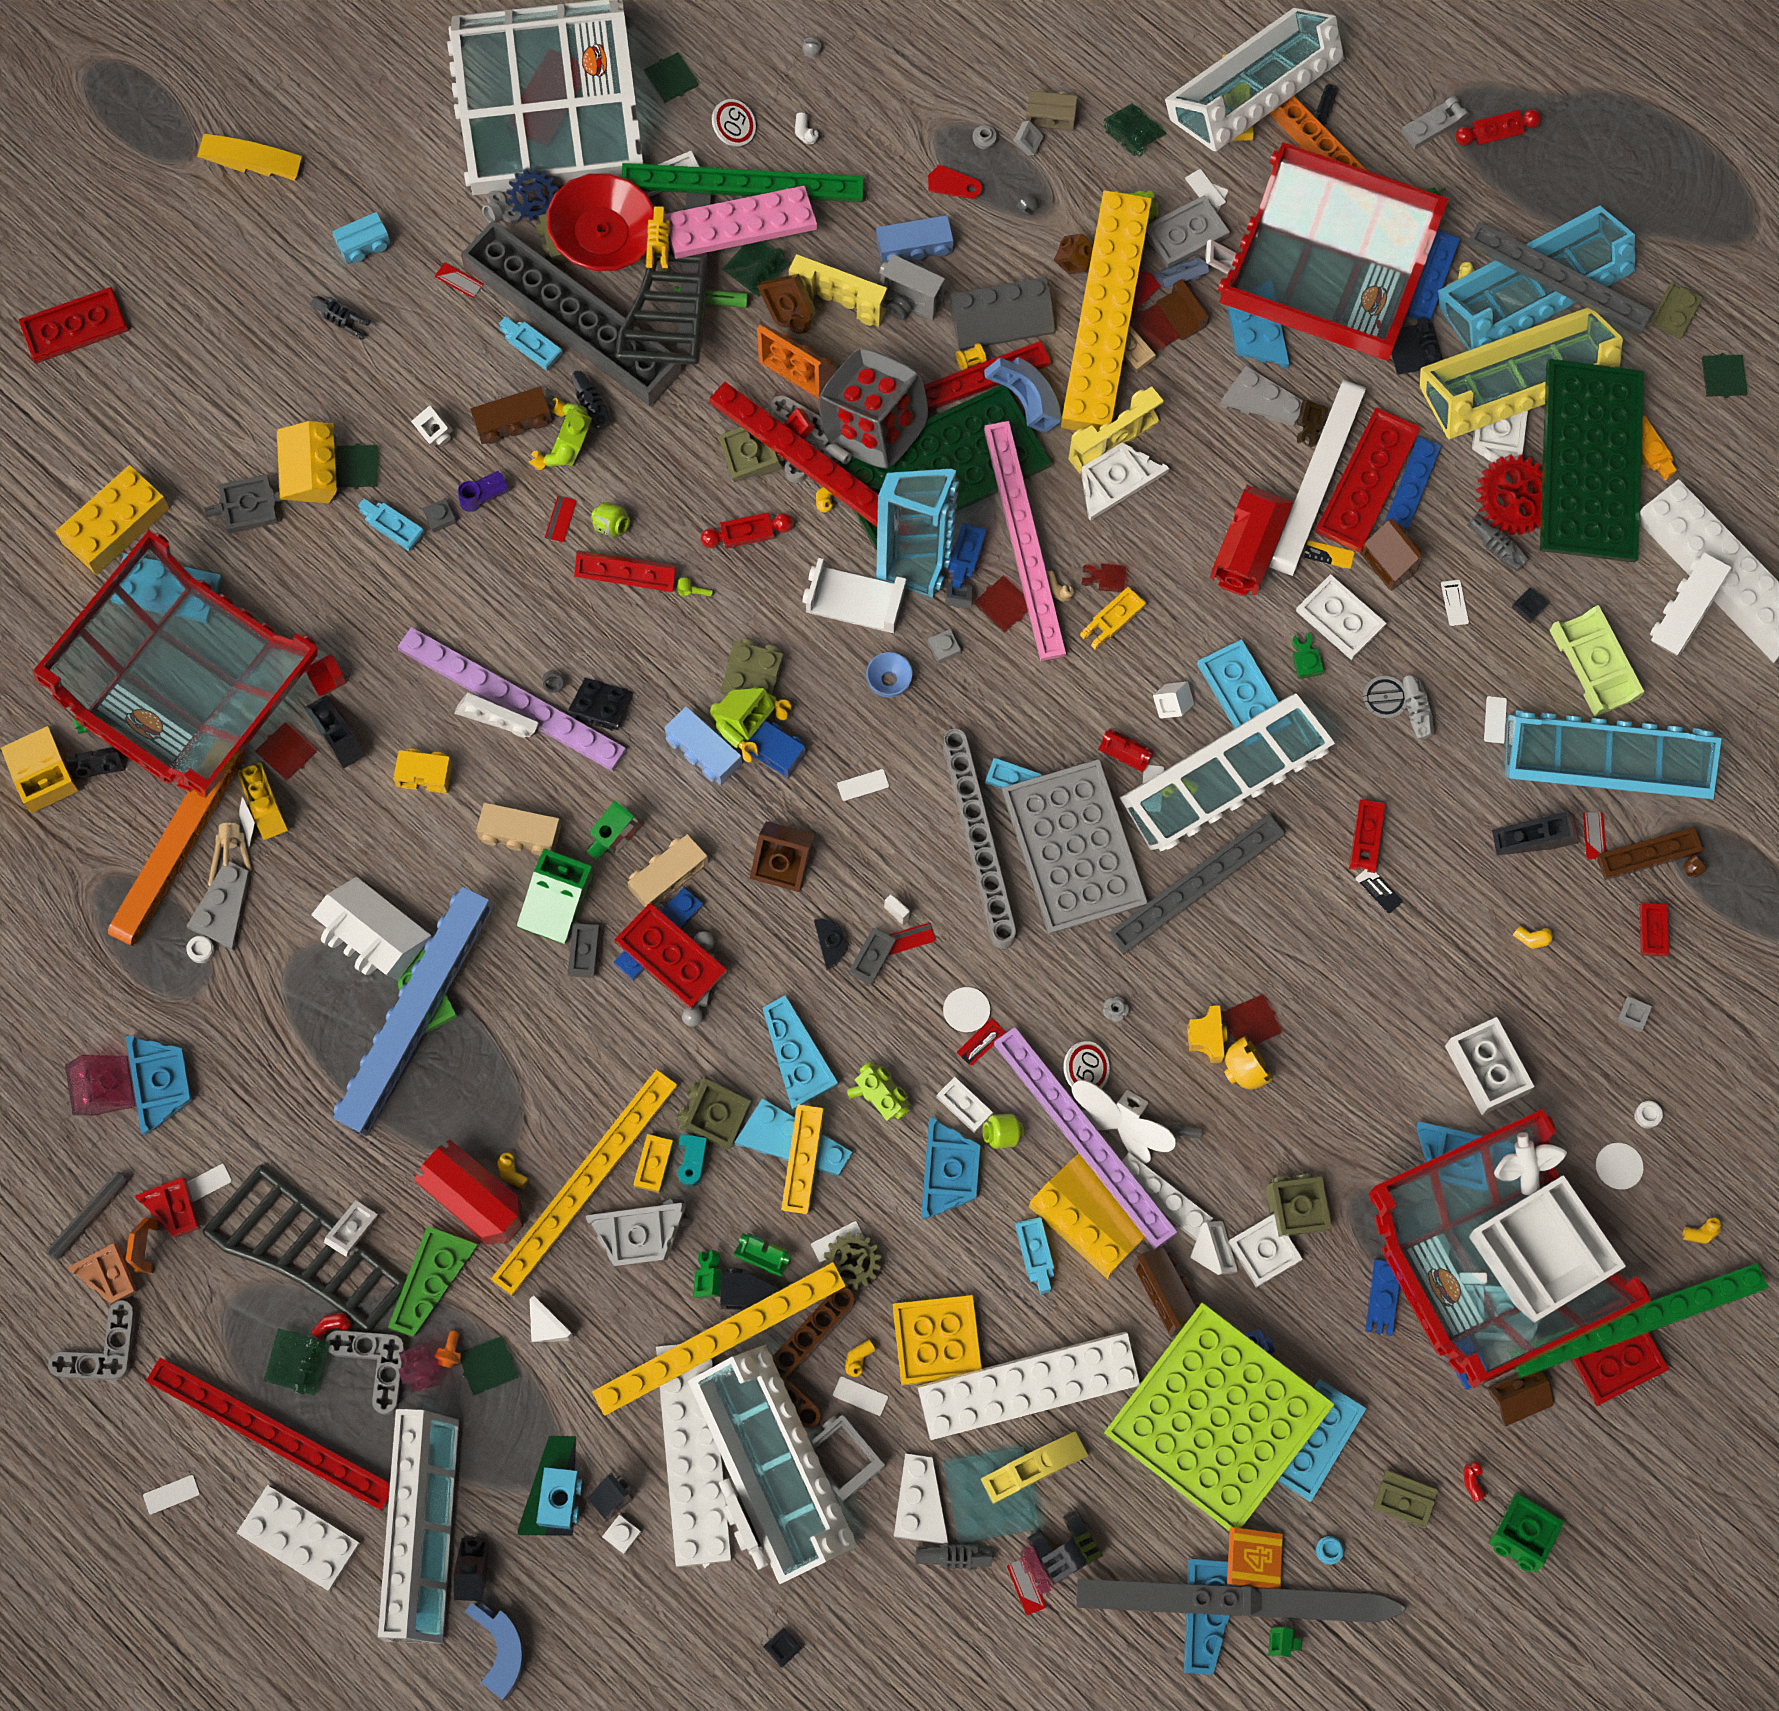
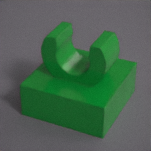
M1271 1628L1268 1656L1277 1658L1291 1657V1651H1302L1303 1640L1293 1638V1629Z

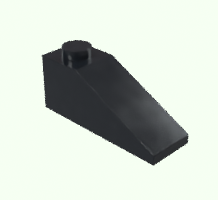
M326 695L304 707L343 769L365 756L356 737Z
M1567 812L1492 830L1497 855L1557 849L1579 843L1575 818Z
M727 1269V1273H721L720 1306L721 1309L745 1310L775 1294L780 1289L749 1273H743V1269Z

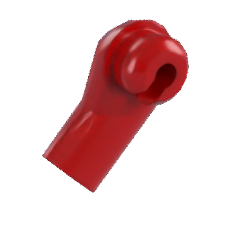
M342 1312L327 1314L311 1330V1333L321 1341L330 1329L339 1328L341 1331H347L351 1327L352 1322L347 1318V1314Z
M1473 1461L1469 1465L1467 1463L1463 1468L1464 1485L1474 1503L1487 1497L1476 1479L1478 1475L1483 1473L1478 1461Z

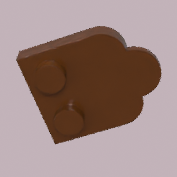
M799 274L762 281L757 286L776 324L781 327H789L796 334L806 333L811 328V319L815 315V307Z

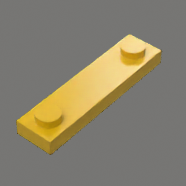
M797 1105L782 1211L809 1214L824 1108Z

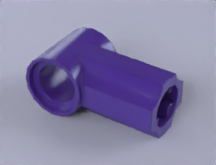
M497 471L475 482L464 481L458 487L460 507L467 512H473L478 510L482 503L508 492V487L502 474ZM469 494L475 495L473 498H465Z

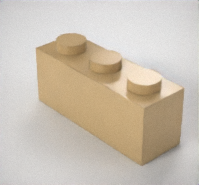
M484 803L476 832L478 838L484 844L495 846L499 843L506 845L511 850L521 851V849L532 850L533 854L541 856L543 849L555 852L561 824L559 818Z
M688 834L683 838L678 837L671 842L667 851L663 854H656L649 861V865L646 868L636 870L629 877V890L644 907L649 903L656 907L708 865L707 855Z

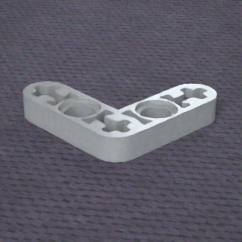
M786 396L775 397L771 402V414L784 424L789 418V413L792 414L796 408L803 409L812 423L815 422V428L812 429L804 440L822 453L823 447L829 445L830 442L825 434L819 436L818 430H824L821 417ZM783 404L786 405V411L783 409L780 412L777 411V406L782 407ZM789 461L786 462L785 476L790 482L799 483L807 477L801 470V473L795 472V474H792L791 468L796 469L797 467Z
M123 1300L116 1301L110 1306L104 1354L58 1352L49 1359V1371L54 1376L62 1379L117 1381L125 1378L130 1369L136 1317L134 1307ZM124 1307L129 1313L123 1316L122 1324L128 1326V1328H113L114 1325L120 1326V1318L115 1314ZM118 1333L125 1334L126 1343L122 1347H114L112 1345L113 1337ZM64 1358L66 1363L75 1364V1369L64 1367L62 1372H60V1369L56 1368L55 1365L56 1363H61V1359ZM93 1359L96 1362L95 1370L89 1374L83 1373L82 1364L84 1361ZM102 1359H105L103 1362L105 1365L113 1366L118 1361L123 1366L122 1369L117 1370L116 1374L110 1369H103V1374L100 1375L103 1368Z
M333 1331L326 1338L325 1346L333 1356L377 1360L372 1404L374 1409L381 1415L394 1413L399 1404L405 1356L403 1341L398 1336L351 1331ZM338 1337H341V1340L345 1343H351V1337H355L352 1343L353 1352H349L351 1349L349 1346H340L339 1351H336V1348L331 1344L337 1341ZM363 1339H370L373 1343V1347L368 1353H361L358 1350V1344ZM391 1341H395L396 1346L399 1347V1350L393 1352V1360H398V1364L392 1362L383 1363V1359L389 1360L390 1353L385 1347L390 1346ZM384 1369H395L396 1378L392 1382L387 1383L382 1380L381 1374ZM380 1386L385 1388L395 1387L394 1392L388 1391V1398L393 1402L392 1405H387L386 1409H383V1406L378 1404L379 1400H383L385 1396V1391L383 1389L379 1390Z

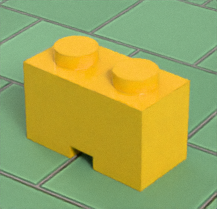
M417 749L399 750L393 778L396 787L417 790L418 785L427 786L426 790L429 792L447 794L452 770L450 757L441 752L425 754Z

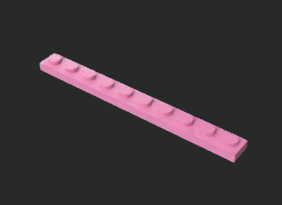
M1006 421L985 425L984 431L1040 661L1065 657L1066 652L1010 423Z

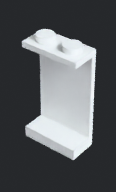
M818 558L817 565L812 566L810 570L809 580L812 581L810 589L806 588L803 595L802 603H806V613L894 633L906 589L905 578L896 576L895 583L893 584L823 567V559Z

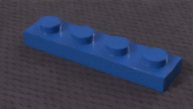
M1437 230L1406 316L1417 320L1426 317L1430 321L1439 298L1438 290L1443 287L1460 238Z
M1418 436L1384 524L1392 518L1396 523L1401 524L1406 532L1408 531L1440 450V444Z
M683 887L661 912L682 930L703 907V903ZM625 951L614 961V965L633 981L645 970Z

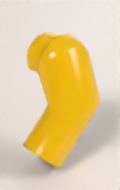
M1520 925L1513 936L1529 948L1535 949L1549 945L1552 942L1553 933L1547 928L1530 933Z
M501 1154L497 1161L500 1178L523 1190L528 1182V1177L516 1172L514 1156L512 1154Z

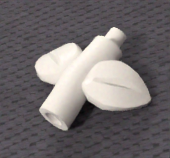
M1522 1132L1517 1135L1518 1141L1515 1143L1516 1153H1509L1504 1156L1495 1169L1494 1175L1502 1181H1512L1520 1177L1521 1192L1525 1195H1532L1540 1190L1539 1171H1546L1558 1165L1566 1157L1567 1151L1550 1144H1542L1534 1149V1143L1529 1140L1528 1133Z

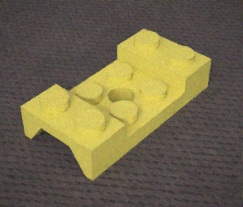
M796 254L789 269V276L794 274L800 275L811 301H813L815 294L824 300L836 301L848 309H857V319L865 325L880 327L887 311L886 308L882 307L887 292L886 287Z
M1152 386L1145 391L1143 389L1139 390L1132 397L1130 410L1124 411L1113 423L1110 424L1108 422L1099 428L1098 432L1092 425L1086 429L1081 428L1072 435L1069 461L1081 473V468L1120 443L1127 444L1159 423V418L1154 409L1163 404V399Z

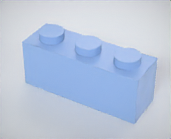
M685 707L665 726L666 741L675 749L679 747L685 753L684 757L692 765L697 763L703 769V774L710 781L716 780L722 785L742 765L741 755L689 708Z

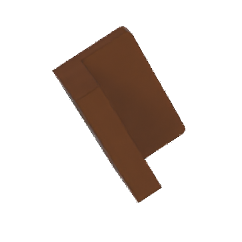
M1182 279L1173 284L1172 293L1157 300L1156 306L1180 340H1185L1206 328L1208 315Z
M1542 1372L1519 1379L1517 1374L1488 1387L1490 1396L1500 1408L1502 1421L1506 1426L1554 1405L1549 1381Z

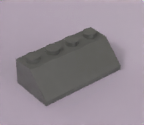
M1046 277L950 294L949 308L960 351L973 348L976 343H980L983 347L1055 334L1051 296Z

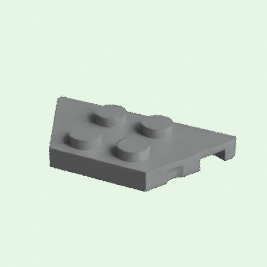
M676 1203L586 1215V1220L595 1229L598 1235L597 1239L601 1246L607 1250V1256L613 1266L663 1261L669 1257L686 1205L685 1203Z

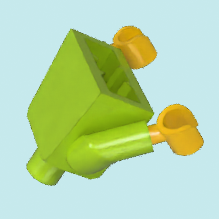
M557 398L552 400L556 405L553 409L549 408L550 412L559 417L564 415L565 417L551 453L544 457L538 451L532 452L531 455L534 459L528 462L537 470H542L546 465L573 466L592 420L584 406L566 404Z
M753 687L750 689L732 690L721 703L712 704L710 709L712 717L717 722L716 727L719 732L735 748L740 747L742 749V757L746 762L752 761V757L748 752H753L758 756V750L755 743L744 742V740H749L774 708L776 709V717L780 720H786L788 713H791V704L788 700L776 701V697L767 693L765 688Z

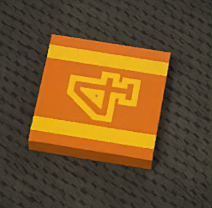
M1235 1527L1230 1528L1227 1584L1253 1588L1280 1589L1283 1534Z

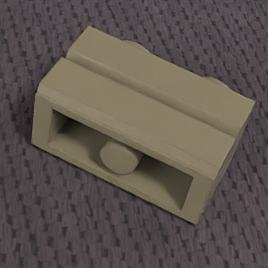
M1045 89L1030 90L1026 121H1030L1036 127L1073 130L1077 95H1072L1067 91L1050 93Z

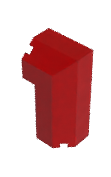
M1246 485L1236 507L1234 520L1231 521L1212 568L1210 578L1214 581L1216 577L1220 580L1218 585L1222 589L1240 596H1246L1248 591H1253L1252 595H1257L1290 514L1293 502Z
M451 1139L446 1142L447 1148L442 1145L439 1146L422 1164L420 1170L424 1173L421 1177L415 1176L416 1184L462 1222L485 1245L509 1243L523 1227L522 1204L519 1198Z

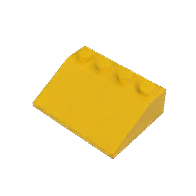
M1079 1153L1047 1182L1031 1199L1029 1208L1035 1214L1041 1217L1047 1225L1107 1280L1146 1239Z

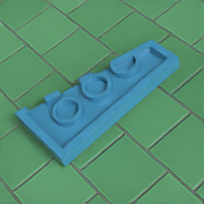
M1188 1560V1585L1238 1587L1237 1585L1227 1584L1228 1562ZM1186 1613L1184 1673L1214 1674L1223 1642V1634L1230 1615Z

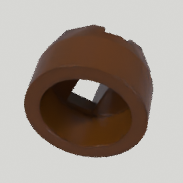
M1692 855L1684 863V871L1689 877L1696 878L1707 871L1704 864L1695 855Z

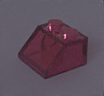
M81 1055L65 1064L72 1115L96 1116L135 1107L128 1056Z

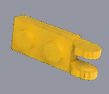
M1128 586L1093 618V621L1083 629L1080 636L1086 639L1099 627L1103 633L1091 645L1095 650L1098 649L1108 638H1112L1145 608L1146 602Z

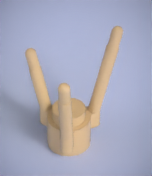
M222 823L218 826L219 834L216 835V845L208 882L209 886L216 875L221 846L224 848V866L229 864V849L237 847V843H239L246 869L249 872L252 870L245 845V834L239 833V825L236 823Z

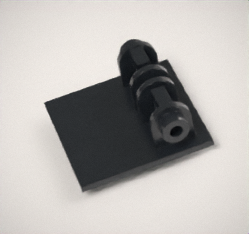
M1426 317L1418 319L1417 325L1401 328L1391 354L1397 375L1421 371L1422 367L1443 360L1433 323L1427 320Z
M584 678L568 712H570V716L574 717L575 720L588 721L590 725L593 723V720H596L595 726L597 727L602 722L601 727L610 729V731L614 729L619 730L621 725L620 718L633 692Z

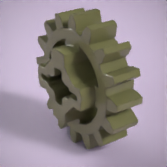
M847 1232L846 1239L844 1240L838 1235L836 1237V1245L833 1243L828 1244L831 1253L824 1252V1258L829 1260V1262L824 1263L823 1267L832 1262L834 1263L835 1256L840 1251L842 1258L835 1267L846 1288L853 1286L855 1292L858 1291V1285L860 1284L868 1288L867 1280H876L873 1271L879 1272L881 1266L875 1264V1262L881 1260V1255H874L878 1250L877 1245L870 1247L871 1238L868 1237L862 1241L861 1233H857L855 1238H851V1234ZM849 1245H856L861 1247V1249H852ZM848 1257H851L853 1260L858 1259L856 1267H853L852 1264L847 1265ZM870 1258V1267L865 1273L863 1263ZM843 1275H853L855 1279H848L843 1277Z

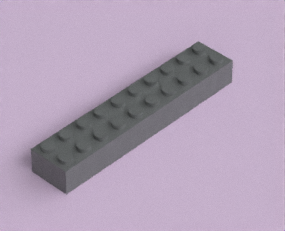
M492 220L461 253L463 265L467 271L648 406H651L681 373L680 364L618 360L615 357L617 334L626 318ZM633 324L631 330L642 331ZM627 340L626 351L671 353L658 342Z

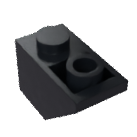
M610 1473L587 1498L607 1522L632 1501L629 1496L632 1490L620 1475L615 1478Z
M461 1538L453 1574L454 1600L482 1601L486 1584L489 1539Z

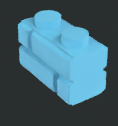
M377 212L332 231L336 245L346 264L360 262L366 255L373 252H383L388 245H391L388 233Z

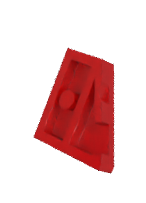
M181 1177L135 1195L136 1199L151 1212L150 1214L164 1226L172 1237L177 1238L200 1229L186 1178Z

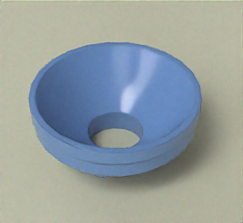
M894 652L881 653L875 656L868 664L866 670L868 685L879 696L886 698L897 697L903 694L910 686L912 681L911 665L900 654ZM886 674H892L896 677L897 681L892 686H886L881 680L882 677Z

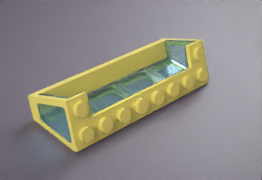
M1585 308L1422 367L1420 389L1448 439H1452L1520 414L1523 411L1544 405L1546 362L1549 359L1620 368L1623 338L1597 312Z

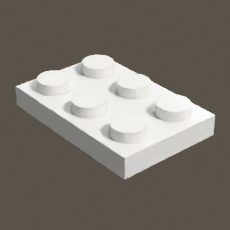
M1331 574L1296 609L1298 614L1351 660L1386 626L1385 621Z

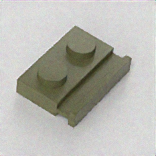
M1671 282L1649 325H1655L1659 327V330L1681 340L1703 297L1683 287L1678 288Z
M1386 1470L1373 1509L1425 1529L1438 1490Z

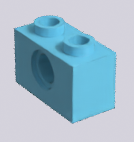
M544 1467L536 1522L539 1526L572 1530V1523L578 1522L579 1506H575L576 1495L581 1496L583 1479L579 1478L577 1471ZM559 1492L568 1494V1500L562 1506H557L553 1502L554 1496Z

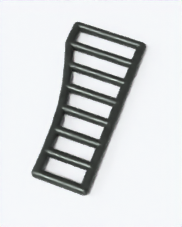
M669 252L668 262L698 263V274L656 271L657 262L661 261L662 254L653 253V267H646L638 295L617 334L615 357L618 360L696 365L700 359L709 252L675 259L673 252ZM653 281L697 283L696 294L649 290ZM645 300L695 303L694 314L641 311ZM635 320L693 324L692 334L631 330ZM627 340L691 344L690 354L626 351Z
M262 1164L256 1167L203 1229V1235L225 1253L274 1270L303 1285L340 1312L347 1314V1317L365 1332L371 1331L400 1297L406 1279L360 1242L352 1249L354 1251L352 1256L325 1287L312 1278L336 1251L332 1247L326 1245L303 1273L290 1267L289 1264L322 1226L330 1232L336 1223ZM264 1178L273 1188L233 1235L226 1240L216 1230L258 1181ZM281 1194L293 1202V1205L253 1251L237 1246ZM302 1210L314 1219L279 1261L264 1256L266 1251ZM364 1259L375 1269L349 1300L345 1302L335 1295L334 1292L361 1260ZM384 1276L395 1286L366 1319L355 1308L380 1278Z

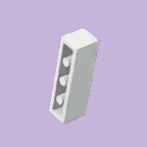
M1706 553L1701 558L1698 556L1695 558L1690 567V570L1693 572L1688 580L1683 578L1676 590L1679 592L1678 597L1675 601H1669L1663 611L1666 614L1662 623L1657 622L1650 633L1653 636L1651 639L1653 644L1678 658L1732 571L1730 566Z

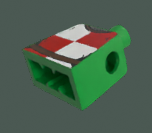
M615 800L590 830V834L595 840L586 851L597 861L607 849L615 855L643 825Z

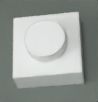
M618 1515L602 1537L621 1553L625 1554L641 1534V1531L621 1515Z

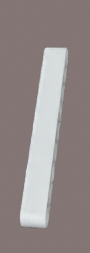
M1343 379L1269 568L1293 576L1366 387Z

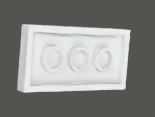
M268 1485L237 1531V1534L329 1592L361 1544Z

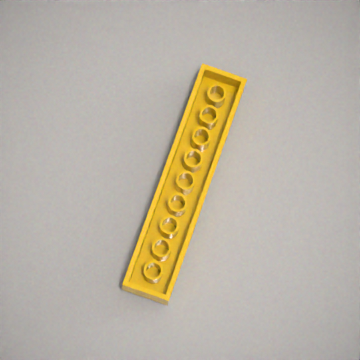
M1103 191L1062 415L1061 428L1077 431L1092 425L1098 432L1099 428L1104 424L1112 423L1152 198Z

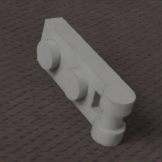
M1454 95L1443 104L1403 126L1401 133L1415 150L1466 120L1470 113L1466 108H1462L1459 105L1460 101ZM1452 110L1455 115L1450 117L1447 112Z

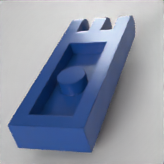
M1374 1260L1365 1332H1371L1372 1322L1377 1323V1334H1382L1383 1324H1387L1386 1335L1392 1336L1399 1283L1386 1261Z

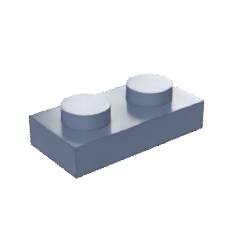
M1196 257L1157 271L1154 274L1156 281L1161 286L1173 288L1175 282L1181 279L1183 281L1197 280L1203 274L1208 273L1209 269L1208 264L1204 260Z

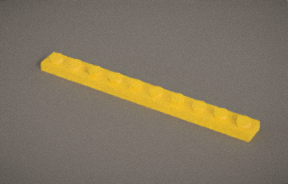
M657 1069L492 1276V1282L512 1297L678 1088L676 1083Z
M832 1262L592 1391L604 1416L846 1286Z

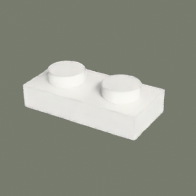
M956 1077L936 1095V1098L974 1133L993 1115V1112Z
M355 1200L325 1237L324 1243L347 1257L376 1221L378 1214Z

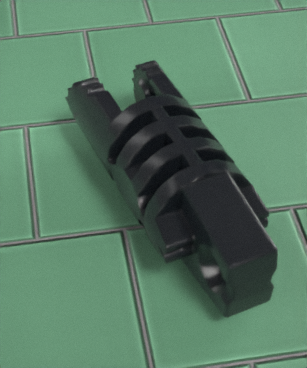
M314 296L310 304L322 312L321 317L360 340L364 338L365 333L352 325L357 321L362 325L369 326L371 320L332 297L325 299L321 296Z
M574 371L571 379L577 390L576 397L580 405L588 410V416L592 418L591 421L596 428L602 430L611 424L606 405L598 389L589 382L586 375L581 371Z

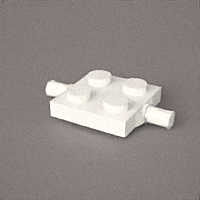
M725 1479L719 1483L727 1505L722 1508L730 1526L736 1524L738 1531L734 1535L741 1551L747 1549L749 1555H752L757 1569L760 1570L768 1566L762 1552V1547H758L736 1498L738 1494L735 1493L729 1481L730 1479Z

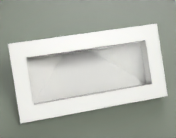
M1208 240L1205 253L1206 263L1228 274L1230 269L1234 270L1235 267L1232 266L1236 253L1213 240Z
M1223 1221L1203 1223L1190 1258L1218 1275L1238 1272L1231 1247L1228 1244L1229 1240Z
M534 1295L530 1298L532 1342L571 1341L574 1338L572 1333Z

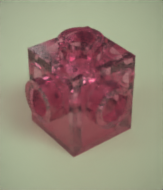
M425 1344L399 1352L403 1365L402 1368L398 1369L402 1383L409 1384L411 1393L438 1385L435 1374L440 1371L436 1358H429Z

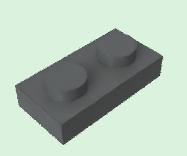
M573 923L568 976L595 978L599 925Z
M872 928L849 970V975L872 986L896 943V939Z

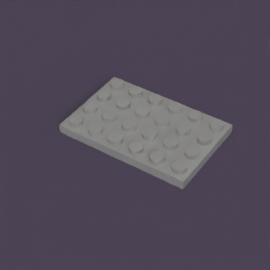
M1099 759L1001 789L1048 935L1140 908L1147 904Z

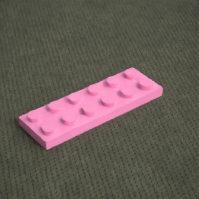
M805 186L665 214V220H670L669 240L675 259L817 230V222Z

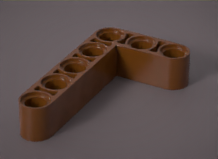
M846 1287L827 1296L772 1356L787 1392L794 1394L796 1397L794 1406L807 1432L814 1431L820 1425V1411L788 1379L853 1309L854 1296L851 1290ZM839 1295H845L849 1298L850 1302L845 1307H839L834 1302L835 1298ZM820 1315H827L831 1318V1323L827 1327H821L816 1323V1319ZM809 1335L812 1337L813 1342L808 1347H802L798 1343L799 1337ZM783 1355L793 1356L795 1362L792 1366L784 1367L779 1363ZM756 1378L757 1387L760 1390V1392L765 1396L761 1388V1385L758 1379ZM804 1412H813L816 1415V1420L812 1424L803 1423L801 1415Z

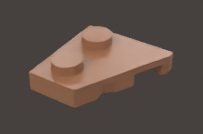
M113 1243L68 1267L70 1272L86 1282V1285L96 1290L110 1304L124 1300L138 1292L118 1244Z

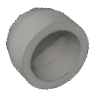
M814 36L807 37L802 45L804 55L809 58L819 56L821 53L820 40Z

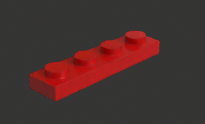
M578 550L576 553L574 577L673 592L677 565Z

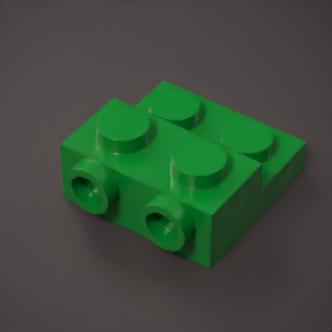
M1516 1492L1502 1519L1498 1522L1488 1544L1494 1547L1493 1550L1497 1555L1502 1557L1510 1556L1518 1561L1517 1564L1523 1571H1534L1537 1573L1545 1564L1564 1521Z

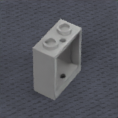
M892 254L888 262H883L879 271L881 275L879 285L887 288L885 299L892 302L894 296H899L908 302L911 311L933 321L944 302L945 278Z
M841 1415L838 1419L835 1416L830 1418L822 1426L825 1430L817 1437L813 1433L808 1438L815 1451L842 1428L871 1462L841 1489L822 1467L826 1478L830 1482L833 1493L844 1504L884 1470L885 1465L848 1420Z

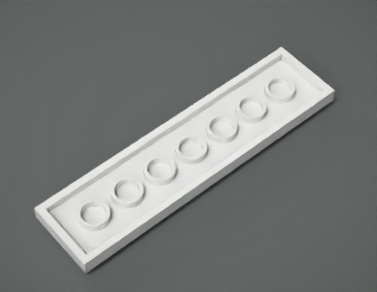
M1125 1331L918 1385L917 1389L929 1438L934 1440L1136 1387L1140 1383L1128 1333Z
M680 1344L656 1347L657 1356ZM712 1359L660 1386L676 1567L731 1561L728 1521L722 1508L726 1506V1502L719 1485L723 1481L721 1453L688 1382L713 1368Z

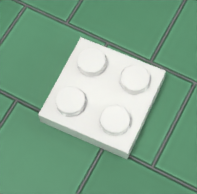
M1274 1214L1228 1241V1244L1256 1288L1303 1260L1288 1236L1278 1237Z

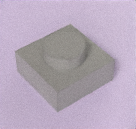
M1024 121L1013 141L1027 156L1035 155L1044 135L1030 121Z
M951 629L927 639V643L937 663L961 654V649Z
M1627 996L1616 1022L1641 1032L1644 1029L1652 1006Z

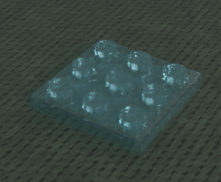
M1024 1447L943 1461L958 1545L1038 1530L1040 1528L1031 1485L993 1504L980 1480L986 1475L1024 1456Z

